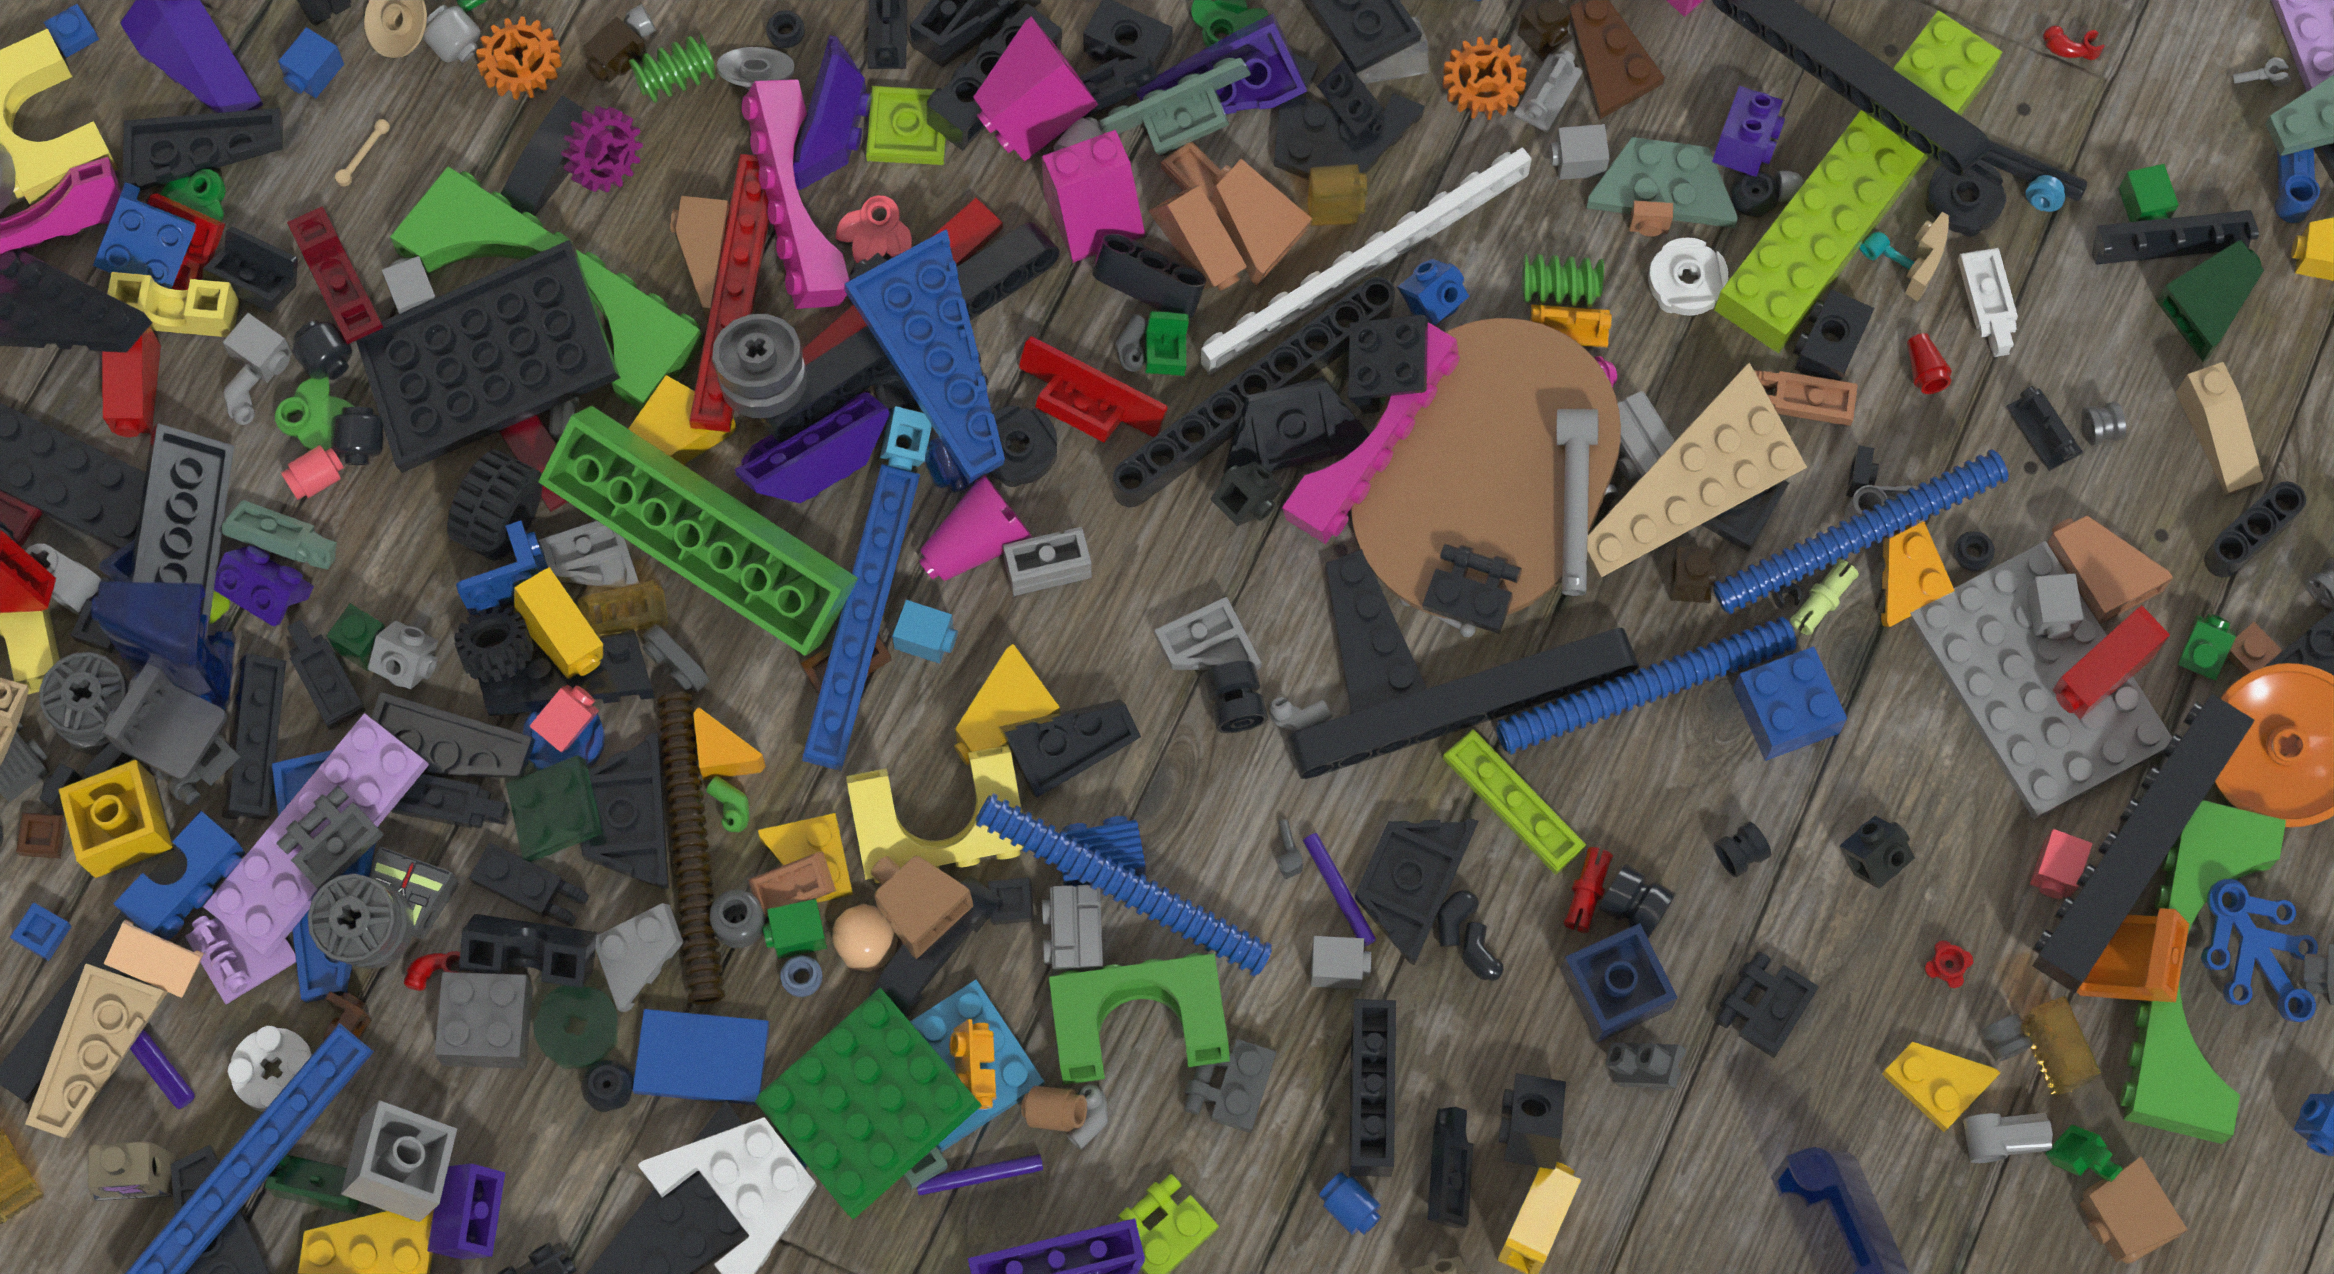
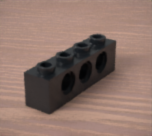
M1027 3L1017 13H1010L1002 23L1001 30L993 38L987 37L980 44L976 55L968 64L966 62L960 64L954 71L951 81L943 89L937 88L927 100V125L940 132L962 151L985 128L977 116L982 109L973 97L987 78L985 74L991 72L1024 22L1032 16L1056 47L1061 50L1062 29ZM962 98H971V99H973L974 101H972V102H963V101H960V99H962Z
M1354 999L1351 1011L1349 1176L1391 1177L1394 1169L1396 1000Z

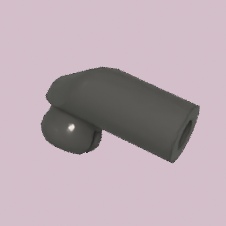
M1137 314L1132 316L1115 343L1120 364L1130 372L1140 370L1145 363V354L1143 353L1140 339L1146 332L1148 321Z

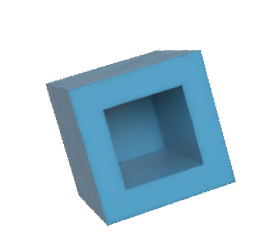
M906 600L892 635L894 649L940 664L944 652L951 653L957 639L958 630L953 629L952 614Z

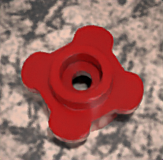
M1939 941L1934 946L1935 955L1932 961L1927 962L1925 965V972L1930 978L1938 977L1946 981L1950 988H1959L1964 983V972L1973 964V956L1970 952L1964 951L1959 946L1951 945L1948 941ZM1946 961L1952 962L1953 967H1946Z

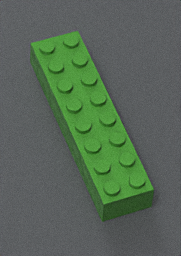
M593 406L571 415L538 482L804 656L824 643L859 579Z

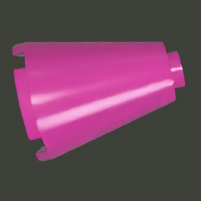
M984 475L974 483L922 546L920 551L924 557L919 560V563L933 580L940 576L946 581L1003 555V545L1033 537L1013 509L1002 498L999 491Z

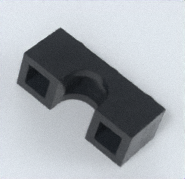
M474 914L462 930L459 969L486 974H502L505 969L510 967H530L542 971L541 982L583 988L594 970L597 932Z

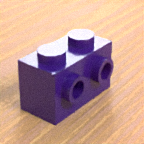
M1739 86L1712 162L1757 177L1761 163H1770L1777 143L1770 140V137L1778 140L1785 117L1779 116L1783 100L1766 93Z
M472 1163L448 1166L440 1203L433 1212L428 1252L461 1260L493 1256L505 1172Z

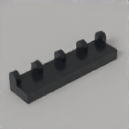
M2251 210L2099 225L2096 229L2092 256L2095 264L2098 265L2223 251L2239 240L2249 249L2250 241L2258 239L2259 230Z
M246 653L239 661V669L241 670L238 693L235 696L237 707L234 731L231 733L230 739L232 748L238 753L240 758L229 768L226 774L228 785L222 817L238 819L242 816L265 820L269 817L274 778L272 763H275L286 660Z

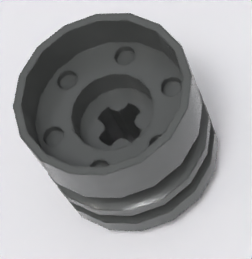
M92 652L73 653L57 661L45 674L39 688V705L47 721L56 729L57 733L66 743L76 751L97 755L110 743V740L102 731L105 728L106 719L114 708L119 707L128 693L130 682L126 679L120 668L106 656ZM84 695V696L90 697V698H89V699H86V698H81V697Z
M349 874L337 876L320 888L310 905L308 926L309 934L317 948L331 959L365 969L385 967L400 958L411 942L414 931L413 910L405 896L395 888L371 877ZM354 912L361 913V917L356 920V928L349 925V922L355 919Z

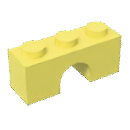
M111 272L107 294L144 312L153 322L150 325L152 331L227 337L235 328L239 300L229 282L190 279L188 290H173L155 283L151 275Z

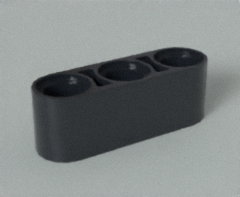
M1114 233L1106 234L1103 237L1092 269L1093 276L1103 284L1160 311L1187 314L1189 319L1195 315L1206 284L1205 276L1196 269L1128 237Z
M2289 481L2280 482L2270 489L2218 535L2205 553L2204 562L2208 571L2215 576L2224 578L2230 577L2240 570L2292 524L2306 504V495L2303 489L2296 483ZM2276 500L2287 503L2290 510L2281 509L2277 505ZM2248 524L2259 527L2262 535L2251 532ZM2220 549L2229 550L2235 559L2225 558L2221 554Z

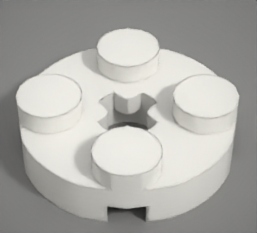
M1678 238L1668 242L1654 257L1648 273L1649 288L1654 298L1658 301L1659 307L1667 313L1687 316L1702 314L1710 309H1714L1720 291L1728 282V268L1723 256L1718 251L1715 253L1711 248L1707 247L1706 242L1696 238ZM1684 269H1689L1691 275H1698L1699 279L1694 280L1693 284H1686L1679 277L1682 276Z
M274 1026L262 1027L257 1032L247 1036L233 1053L231 1063L228 1066V1075L233 1089L249 1107L264 1112L313 1055V1051L298 1034L291 1030ZM282 1061L279 1068L283 1073L278 1079L275 1076H270L267 1080L263 1078L266 1072L264 1066L268 1062Z

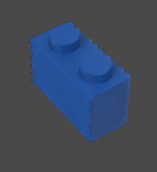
M1115 816L1105 819L1103 826L1087 828L1085 823H1075L1062 828L1067 833V838L1071 839L1074 836L1078 838V844L1083 845L1087 843L1090 846L1089 850L1094 852L1095 849L1101 851L1100 856L1105 858L1109 855L1112 857L1113 863L1117 864L1120 861L1124 864V869L1128 870L1131 867L1135 870V875H1145L1146 866L1137 820L1128 821L1126 816ZM1065 869L1061 871L1064 886L1091 885L1087 881L1082 884L1076 875L1072 878L1067 875L1068 871Z

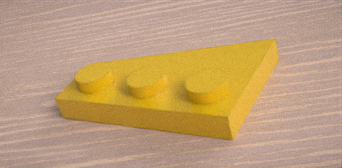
M434 1209L420 1222L385 1211L306 1230L303 1236L298 1274H430L433 1253L428 1252L427 1249Z

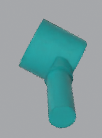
M1882 232L1871 234L1860 246L1861 253L1873 261L1881 254H1884L1887 258L1894 260L1908 270L1915 263L1891 247L1888 237Z

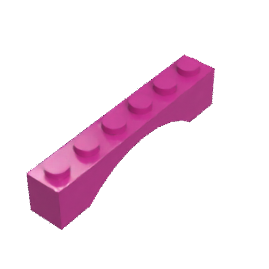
M799 80L755 81L746 96L743 97L742 114L749 122L751 150L754 154H757L760 166L759 182L762 189L766 190L769 202L768 218L770 223L775 226L777 254L780 259H783L786 270V290L789 295H792L795 309L839 306L847 296L844 291V285L849 282L843 253L832 245L815 226L802 204L795 183L793 170L794 144L799 127L807 115Z
M109 157L70 168L61 182L43 199L26 210L0 219V256L21 247H35L44 240L59 235L70 236L76 234L82 228L98 223L109 224L122 191Z
M1428 322L1427 390L1423 393L1391 396L1387 409L1377 427L1358 448L1331 466L1305 475L1282 507L1288 522L1324 544L1329 541L1332 535L1337 537L1343 531L1349 517L1347 513L1354 503L1360 504L1367 496L1371 488L1369 481L1376 471L1382 472L1388 466L1393 456V451L1391 450L1399 438L1405 440L1411 433L1416 421L1413 418L1421 407L1427 408L1431 404L1438 390L1436 385L1442 376H1449L1456 368L1460 356L1458 355L1457 340Z

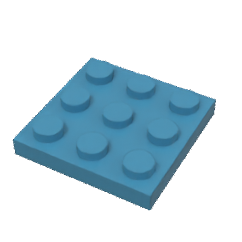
M974 980L910 1021L954 1073L955 1057L951 1056L949 1049L950 1037L954 1032L953 1029L966 1020L972 1019V1024L988 1023L989 1030L994 1032L995 1061L993 1063H980V1069L995 1070L997 1099L992 1101V1108L976 1110L937 1145L940 1153L1023 1100L1024 1095L1029 1093L1033 1086L1045 1085L1044 1080L977 980Z

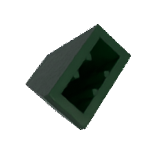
M2239 240L2166 284L2156 302L2201 361L2204 362L2214 352L2264 272V269L2261 266L2258 255Z

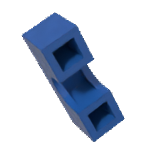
M202 811L172 841L187 858V869L183 877L173 884L160 885L142 873L113 903L138 928L166 940L171 939L180 931L184 924L183 919L194 908L202 907L213 894L212 888L223 877L227 878L245 855V851L239 843Z

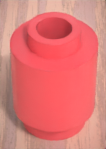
M319 445L288 463L289 468L281 472V475L297 500L304 496H307L309 499L341 480L338 471L344 467L332 448L324 451L322 446Z

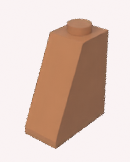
M1240 159L1233 168L1226 165L1214 178L1212 183L1216 187L1211 200L1229 237L1247 266L1245 270L1251 282L1258 286L1307 232L1312 218L1245 161Z
M1200 185L1180 191L1149 210L1152 218L1187 266L1196 269L1205 276L1206 284L1204 289L1217 286L1219 291L1240 280L1237 273L1247 266Z
M2085 516L2075 522L2072 518H2068L2051 530L2053 534L2047 544L2067 574L2076 573L2079 593L2099 624L2160 594L2173 579L2167 569L2089 516Z

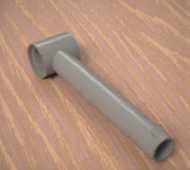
M1557 409V445H1565L1562 593L1570 596L1585 595L1587 591L1589 445H1598V409Z

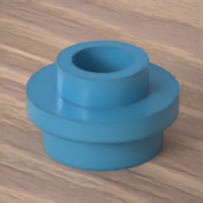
M2042 175L2028 185L2026 198L2032 206L2040 211H2056L2062 207L2065 201L2064 186L2057 178Z

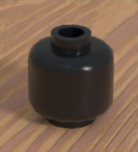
M315 320L305 324L296 332L292 353L311 378L319 380L328 377L330 380H334L348 370V361L352 356V348L350 344L346 343L342 333L333 323Z
M343 407L341 408V414H337L332 418L331 448L337 456L345 457L346 465H369V458L379 456L383 451V424L380 416L373 414V408Z

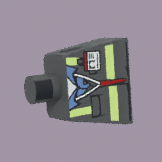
M379 847L371 878L392 886L405 896L413 910L414 931L412 936L418 939L425 938L459 885L457 879L450 871L389 849Z

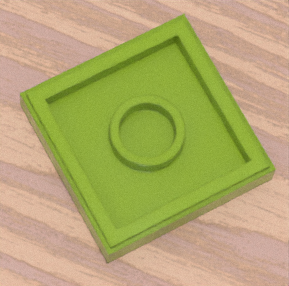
M872 86L866 152L867 161L944 165L946 138L940 132L927 125L926 103L936 89Z

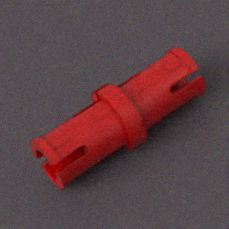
M1589 847L1587 849L1580 878L1574 880L1572 886L1574 896L1563 923L1565 927L1574 930L1577 917L1581 915L1577 931L1580 933H1588L1590 930L1597 901L1602 900L1605 893L1602 885L1610 862L1613 859V855L1603 849L1599 864L1596 865L1595 862L1599 851L1597 847Z

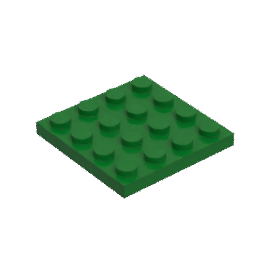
M881 988L875 991L765 1088L755 1100L756 1104L853 1220L982 1106Z

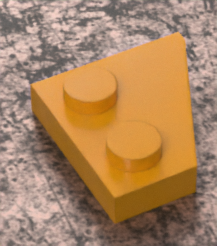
M1917 520L1916 526L1910 527L1907 525L1904 532L1895 531L1893 537L1883 538L1885 569L1882 572V589H1886L1885 613H1881L1883 626L1891 627L1910 617L1911 612L1955 591L1925 522Z

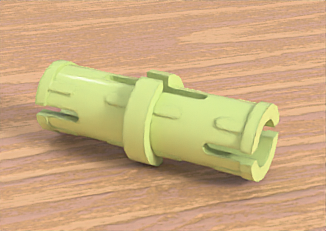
M1842 559L1837 560V564L1830 570L1820 584L1816 583L1809 591L1810 597L1796 614L1790 618L1791 624L1796 629L1799 628L1806 618H1809L1804 623L1801 633L1811 635L1827 612L1834 611L1840 603L1839 597L1853 580L1859 576L1858 571L1851 565L1847 572L1840 577L1849 562Z

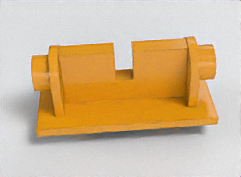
M1531 304L1530 321L1556 329L1572 338L1581 346L1608 348V336L1612 320L1610 310Z
M968 1019L953 1029L954 1032L951 1034L949 1043L950 1054L952 1057H955V1074L982 1104L979 1109H990L993 1107L992 1101L997 1099L995 1070L980 1069V1063H993L995 1061L994 1032L989 1030L988 1023L972 1024V1019Z

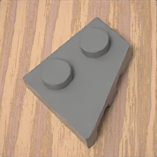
M598 521L539 540L547 565L560 582L630 590L641 588L625 539Z
M1227 597L1154 630V636L1172 670H1210L1216 666L1234 661H1251L1255 663L1256 670L1261 668V661Z
M662 903L597 935L596 951L618 1011L627 1012L635 1005L633 999L646 983L651 984L661 972L663 963L667 959L672 958L683 944L678 926L668 904Z

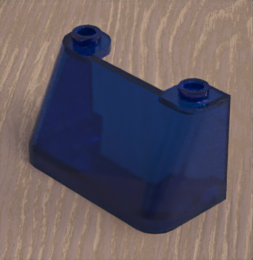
M100 582L99 596H94L92 599V618L94 621H99L101 629L122 656V660L138 673H141L146 663L160 668L174 685L226 710L231 696L236 637L232 632L216 631L215 635H207L206 637L208 616L200 614L201 599L205 598V589L202 584Z
M1811 1147L1784 1158L1771 1176L1778 1195L1781 1196L1787 1193L1798 1195L1804 1199L1807 1208L1827 1201L1858 1269L1853 1274H1910L1861 1166L1854 1155L1840 1149Z

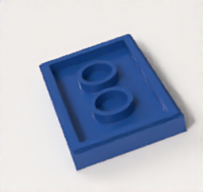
M644 1009L633 1093L714 1102H725L727 1100L728 1103L757 1105L755 1100L761 1093L770 1026L769 1021Z

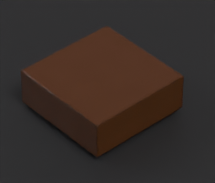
M22 812L16 853L19 856L61 859L66 828L65 816Z

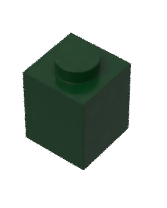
M349 603L326 637L335 652L364 670L369 671L368 666L376 635L383 631L385 626L382 622Z

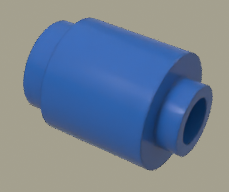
M1340 1172L1319 1193V1197L1325 1202L1323 1207L1351 1235L1358 1231L1365 1235L1381 1219V1216L1377 1213L1381 1204L1353 1176L1348 1178L1343 1172Z

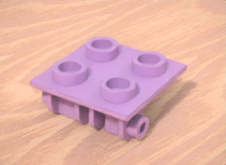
M207 916L199 917L192 923L194 930L185 936L194 952L198 950L204 953L200 962L225 1004L230 1003L296 963V955L286 938L268 959L216 917L212 920H209Z

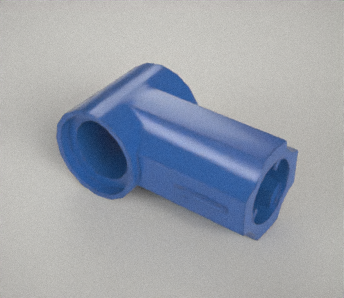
M2314 148L2280 156L2277 150L2279 196L2275 202V211L2285 222L2300 223L2309 215L2320 194L2319 184L2315 180Z

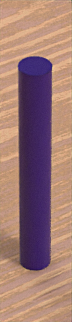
M1317 833L1309 835L1303 842L1357 938H1364V947L1376 941V938Z
M1036 1154L938 1174L917 1186L918 1195L1043 1171L1041 1155Z

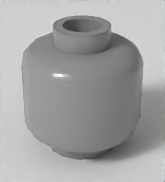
M442 5L427 17L423 39L442 61L449 63L459 59L464 63L474 56L476 50L479 49L476 42L481 35V30L461 7L453 6L448 8L446 5Z

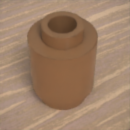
M1036 1085L1030 1089L1029 1093L1024 1095L1021 1113L1031 1128L1070 1132L1073 1128L1079 1129L1083 1126L1087 1115V1101L1084 1095L1077 1094L1073 1089Z

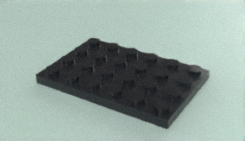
M570 240L381 322L384 328L356 340L395 465L402 473L620 379L577 251Z

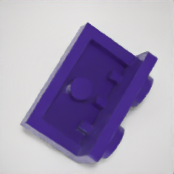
M247 546L224 553L216 572L214 591L271 626L281 624L288 606L309 599L314 586L302 579L303 575L298 570L288 566H281L269 559L270 555L265 550L256 546Z

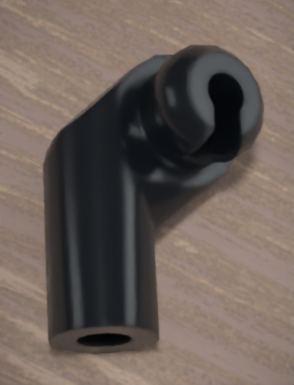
M1476 922L1467 923L1462 952L1464 964L1482 980H1498L1503 974L1504 966L1499 959H1495L1484 947L1487 926Z

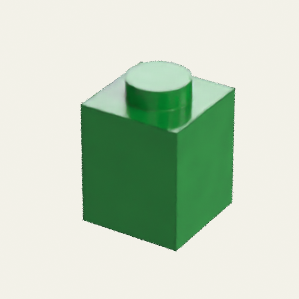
M2165 164L2128 171L2118 188L2130 222L2172 218L2179 206Z
M816 899L767 909L770 922L764 923L762 927L767 948L775 947L778 959L827 949Z

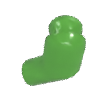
M714 777L708 785L706 793L723 804V818L721 819L723 828L729 832L743 831L750 820L748 797L721 777Z

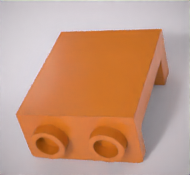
M2159 908L2158 916L2127 915L2077 990V993L2080 996L2176 1003L2189 923L2176 909Z

